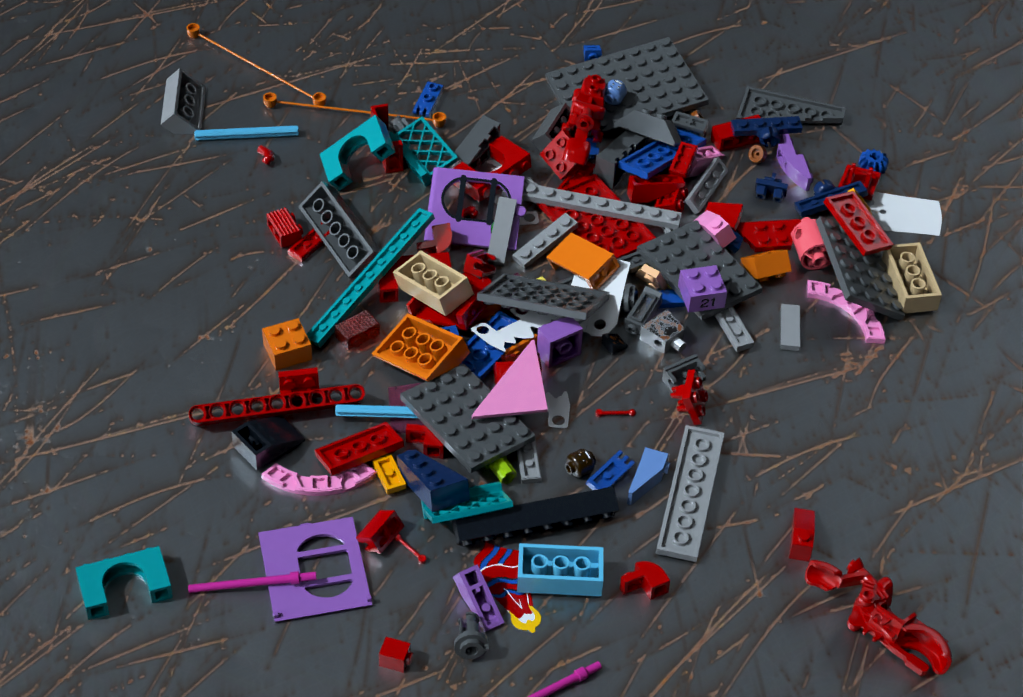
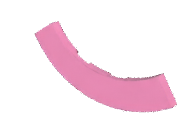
M813 280L807 281V298L820 299L842 308L858 322L864 333L866 343L885 344L886 338L883 326L875 317L873 310L846 301L842 290L832 287L829 283Z
M275 463L261 475L262 479L269 484L287 492L307 496H327L356 489L377 476V472L366 463H363L335 476L310 475V477H306Z

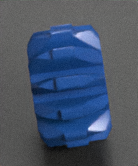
M867 149L866 152H862L860 155L858 167L868 170L872 167L873 171L884 174L889 161L886 153H881V150L876 151L873 149L871 151Z

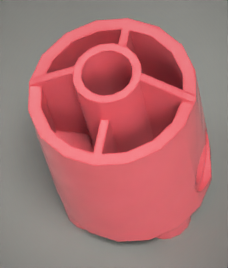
M805 217L791 232L793 243L804 268L808 270L823 269L829 266L831 261L818 229L817 219Z

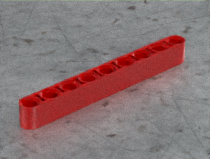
M359 384L195 405L189 410V420L195 426H204L335 408L337 404L358 405L364 399L365 390ZM357 390L361 393V397L354 399L350 393ZM338 393L342 399L334 401L331 399V395ZM313 396H320L322 402L315 404L311 398ZM299 398L302 401V405L296 407L292 404V400ZM280 401L283 407L281 409H274L272 403ZM259 403L263 406V410L255 412L252 406ZM235 406H240L243 408V412L236 415L232 412V409ZM215 409H221L223 415L215 417L212 415V412ZM194 412H202L203 418L195 420L192 417Z

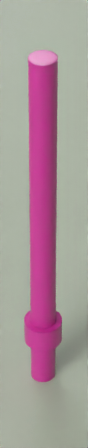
M295 571L287 575L188 585L189 593L283 583L294 585L300 584L302 581L317 580L316 572L299 573V571Z
M597 661L585 668L580 667L574 670L573 674L527 697H547L577 681L582 682L588 679L589 675L602 669V666Z

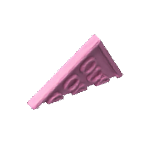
M535 340L530 341L474 411L472 419L547 412L548 407Z

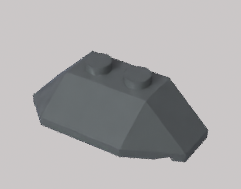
M642 108V111L634 110L615 122V125L672 146H679L681 143V138L673 121L668 120L667 116L657 113V115H654L649 109Z

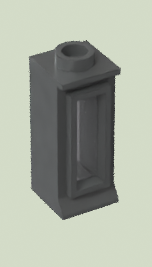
M645 286L642 294L627 318H625V330L640 336L641 326L653 319L661 306L662 292Z

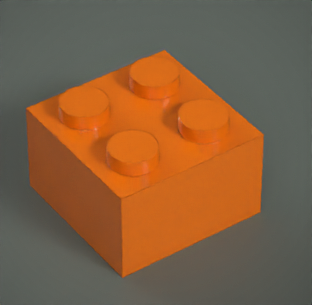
M299 318L262 328L263 344L275 370L312 360L311 343Z

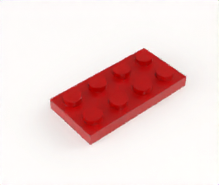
M854 191L825 198L823 203L863 256L892 248L893 242Z
M387 422L317 448L314 451L317 459L333 476L390 452H395L405 446L404 440Z

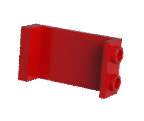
M388 103L370 106L371 117L377 115L386 124L389 132ZM401 140L392 141L396 152L382 161L386 174L403 171V144Z
M475 291L468 300L447 316L414 297L406 304L409 314L442 326L456 325L457 329L466 331L486 308L483 301H477L478 291Z

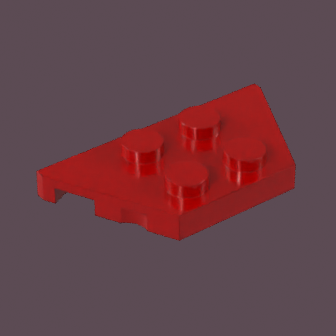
M801 219L739 222L736 231L742 235L743 241L749 244L754 252L789 251L793 245L791 232L801 222Z

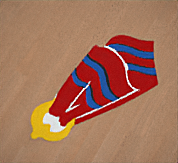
M486 542L482 551L475 557L474 565L478 564L492 596L511 614L513 626L519 630H528L534 633L535 628L541 622V615L533 607L531 593L517 592L519 550L503 548Z

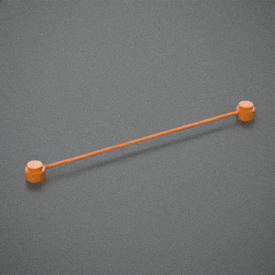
M191 23L187 25V34L190 38H197L198 36L206 39L207 41L215 44L216 46L224 49L225 51L233 54L234 56L244 60L245 62L264 71L265 73L273 76L274 78L282 81L283 83L291 86L292 88L311 97L313 99L314 105L325 106L326 95L324 93L317 92L312 96L309 93L290 84L289 82L281 79L280 77L252 63L251 61L241 57L240 55L232 52L231 50L212 41L211 39L201 35L200 26L198 24Z
M272 92L263 95V103L268 108H273L277 103L371 114V111L277 101V95ZM442 112L434 113L432 119L424 118L426 121H432L437 128H441L446 124V115ZM388 114V116L392 117L398 116L396 114ZM405 116V118H409V119H418V118H420V117H413V116Z

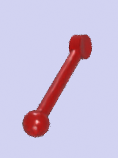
M597 409L595 415L597 417H602L603 415L635 416L636 410L603 411L602 409Z
M401 534L394 538L395 541L400 542L418 558L419 563L424 564L426 562V556L420 555L402 539Z

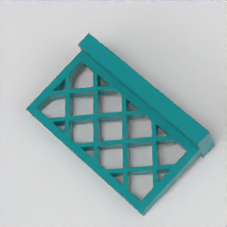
M423 116L394 134L392 131L389 133L392 141H402L403 161L425 187L431 184L430 179H432L433 171H428L429 165L448 168L459 161L457 155ZM422 123L424 124L423 130H416L417 126ZM410 134L409 140L401 139L400 137ZM414 134L421 135V139L413 140ZM426 135H433L432 140L424 139ZM411 144L419 145L418 150H410ZM430 145V149L422 150V146ZM434 145H442L441 151L433 150ZM420 155H428L427 160H419ZM440 155L438 161H431V156ZM444 155L452 157L448 161H442Z
M498 481L470 487L469 501L432 512L422 500L421 505L424 519H429L432 524L510 508L513 507V501L502 490V484Z

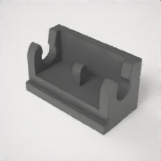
M678 111L675 112L671 121H673L676 128L700 134L703 138L706 137L709 120Z
M694 354L664 367L662 381L672 392V387L685 384L688 370L695 369L702 382L705 381L706 376L702 371L706 370L697 354Z

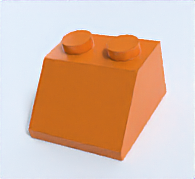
M772 250L740 258L746 271L754 279H758V282L767 281L769 276L775 275V278L784 277L786 272L792 271L788 250Z

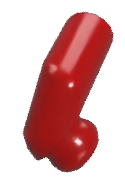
M263 145L258 147L257 152L264 156L262 162L269 166L275 159L273 151Z
M469 206L462 210V218H466L468 215L474 218L478 214L474 206Z

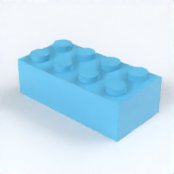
M519 543L518 593L602 597L603 547Z

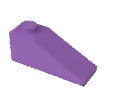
M478 564L453 576L462 598L470 610L479 616V624L485 632L505 623Z

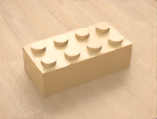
M920 242L896 244L891 249L883 251L882 261L887 266L886 271L892 279L891 284L897 291L896 296L903 306L902 311L904 314L938 310L942 294Z
M421 250L393 271L399 289L444 316H447L474 294L467 276Z

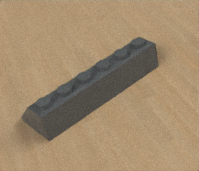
M321 181L298 206L349 278L357 277L381 251L338 191L331 185Z

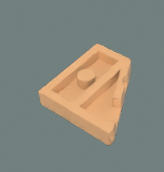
M646 264L635 274V277L645 281L649 287L655 290H666L668 287L660 271Z

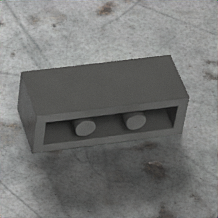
M566 103L550 110L531 141L540 152L561 131L563 122H568L570 107Z

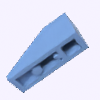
M645 447L628 492L627 505L635 503L662 481L664 473L668 474L670 462H667L668 453Z

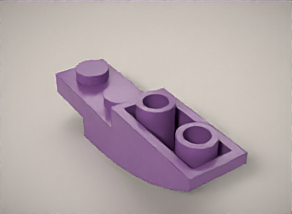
M781 134L776 158L786 175L800 188L809 191L810 184L813 183V175L809 172L808 161H805L803 154H798L797 150H794L793 139L790 138L789 134Z

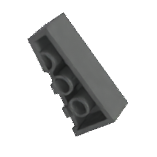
M625 130L596 156L593 174H596L609 189L613 190L626 173L625 170L618 168V162L645 147L646 136Z

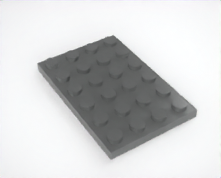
M820 216L816 223L845 300L901 321L905 317L902 311L903 306L897 299V291L891 284L892 279L886 271L887 266L882 261L881 252L863 256L839 223Z
M697 220L637 246V252L652 268L660 271L666 283L682 300L683 297L678 287L680 270L717 265L727 290L725 308L694 312L701 320L762 293L763 287L725 248H722L700 226Z
M503 273L477 293V301H483L486 305L499 304L503 308L515 307L525 312L530 310L537 311L541 315L553 314L557 318L570 317L574 318L575 321L582 322L587 320L609 300L610 292Z
M464 363L428 382L425 381L400 393L401 401L470 473L535 441L536 435L516 415L472 419V414L491 390Z

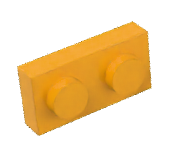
M392 455L373 460V467L387 495L406 489V482Z

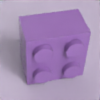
M717 265L680 270L678 287L688 313L725 308L727 290Z
M570 317L559 318L538 328L537 355L548 368L581 355L583 328L574 318Z

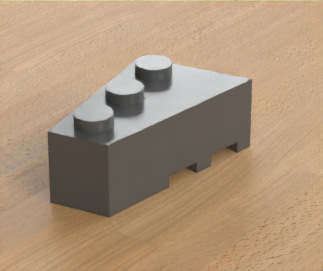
M483 115L454 151L459 161L451 165V169L461 162L475 170L490 158L489 143L500 137V123Z

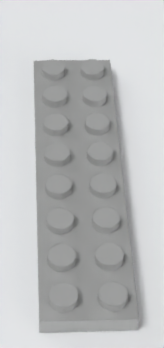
M685 425L656 554L697 562L724 432Z

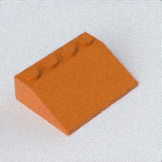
M407 313L371 354L428 382L459 366L470 351L463 337Z

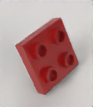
M561 130L539 154L561 180H564L578 165L577 163L562 160L566 142L569 138H572L566 130Z
M852 163V165L847 164L838 187L861 181L868 191V196L862 198L872 200L880 181L881 173L873 171L872 167L868 170L856 167V163Z
M693 369L688 370L685 384L671 388L673 393L670 396L671 398L682 399L678 400L680 406L676 407L677 411L688 412L693 424L701 425L703 416L706 414L705 404L708 401V392L704 390L701 377Z

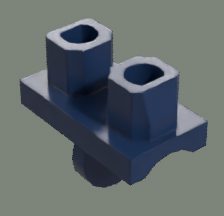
M772 173V177L757 178L755 184L756 198L765 199L766 193L773 194L772 200L774 202L781 203L783 198L786 197L788 184L782 183V179H777L776 173Z

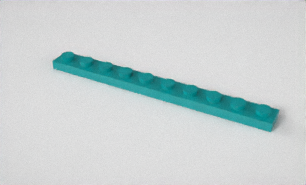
M421 208L416 210L306 335L312 345L321 348L435 219L433 213Z

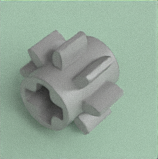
M398 115L388 122L391 125L388 129L395 134L408 126L409 122L405 116L401 119Z

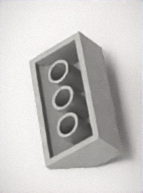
M180 68L166 79L160 125L173 134H194L195 130H201L206 86Z

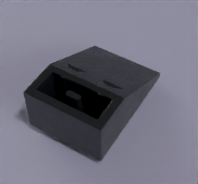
M282 415L247 421L231 431L233 447L256 470L261 469L305 441V438Z

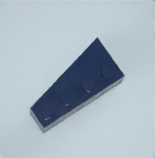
M416 449L407 450L397 455L398 468L406 484L432 512L470 500L469 484L466 477Z

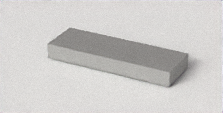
M781 304L780 349L799 351L800 305Z
M535 440L516 450L521 484L541 483L542 481Z

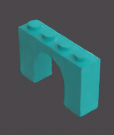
M377 115L372 116L320 153L328 182L338 191L353 182L349 171V161L357 149L364 145H369L371 153L381 162L396 152L386 124Z
M160 546L75 567L88 620L110 615L105 589L113 579L122 575H135L144 580L152 603L173 598Z

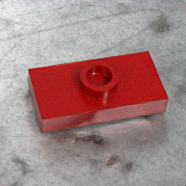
M681 141L669 168V173L686 178L698 151V146Z

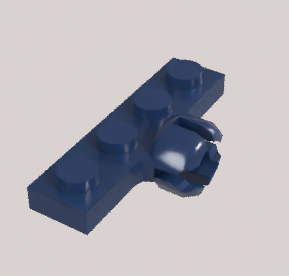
M799 116L731 120L733 136H758L760 143L767 148V142L770 143L771 147L776 146L780 142V134L802 133L803 129Z
M823 179L824 185L821 181H818L813 188L815 196L794 202V206L801 218L827 210L828 208L823 203L826 197L846 193L852 188H855L861 197L868 196V191L861 181L842 187H835L830 180Z

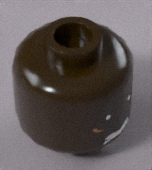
M579 449L570 453L566 458V471L576 478H581L591 473L596 465L595 456L586 449Z

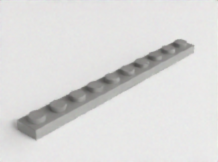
M524 183L523 201L664 228H679L682 212ZM502 190V196L508 197L506 192Z
M661 227L665 234L675 230ZM733 306L714 315L736 352L754 347L753 339Z

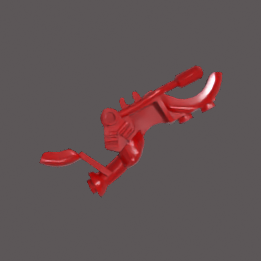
M588 75L584 78L581 89L577 88L574 90L569 119L567 123L563 122L561 130H566L569 134L570 129L573 130L575 125L577 129L575 137L569 138L566 142L562 160L586 166L591 149L590 143L586 141L589 130L592 129L591 135H594L592 143H601L603 133L600 132V120H603L605 114L604 95L607 83L599 75Z
M860 557L856 561L853 559L846 568L848 572L843 575L840 569L830 563L810 560L805 572V581L809 585L819 587L824 591H831L836 587L844 588L862 584L861 592L858 598H856L851 615L847 620V626L851 631L856 632L863 629V635L867 633L872 635L873 642H881L888 650L902 659L905 666L919 676L926 675L929 665L902 648L913 649L922 653L929 660L936 674L943 675L947 672L952 663V652L948 641L938 631L916 618L917 614L912 613L903 620L891 611L890 606L893 595V582L891 578L883 577L877 581L864 568Z

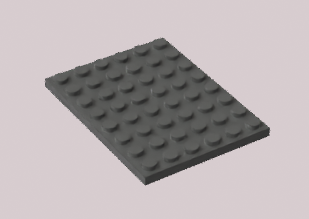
M670 37L545 73V79L559 104L566 103L570 109L574 90L577 88L581 89L583 80L588 75H599L605 79L606 83L611 80H620L625 84L627 94L620 104L611 105L604 100L605 114L603 120H600V132L603 133V136L626 130L616 126L615 122L634 110L642 111V108L651 110L654 115L659 113L669 117L674 115L676 111L685 112L709 105L708 97ZM592 129L589 130L587 138H594V135H591Z

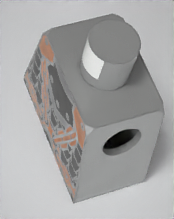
M667 309L641 326L640 340L662 353H667L672 348L682 352L687 346L683 341L684 327Z

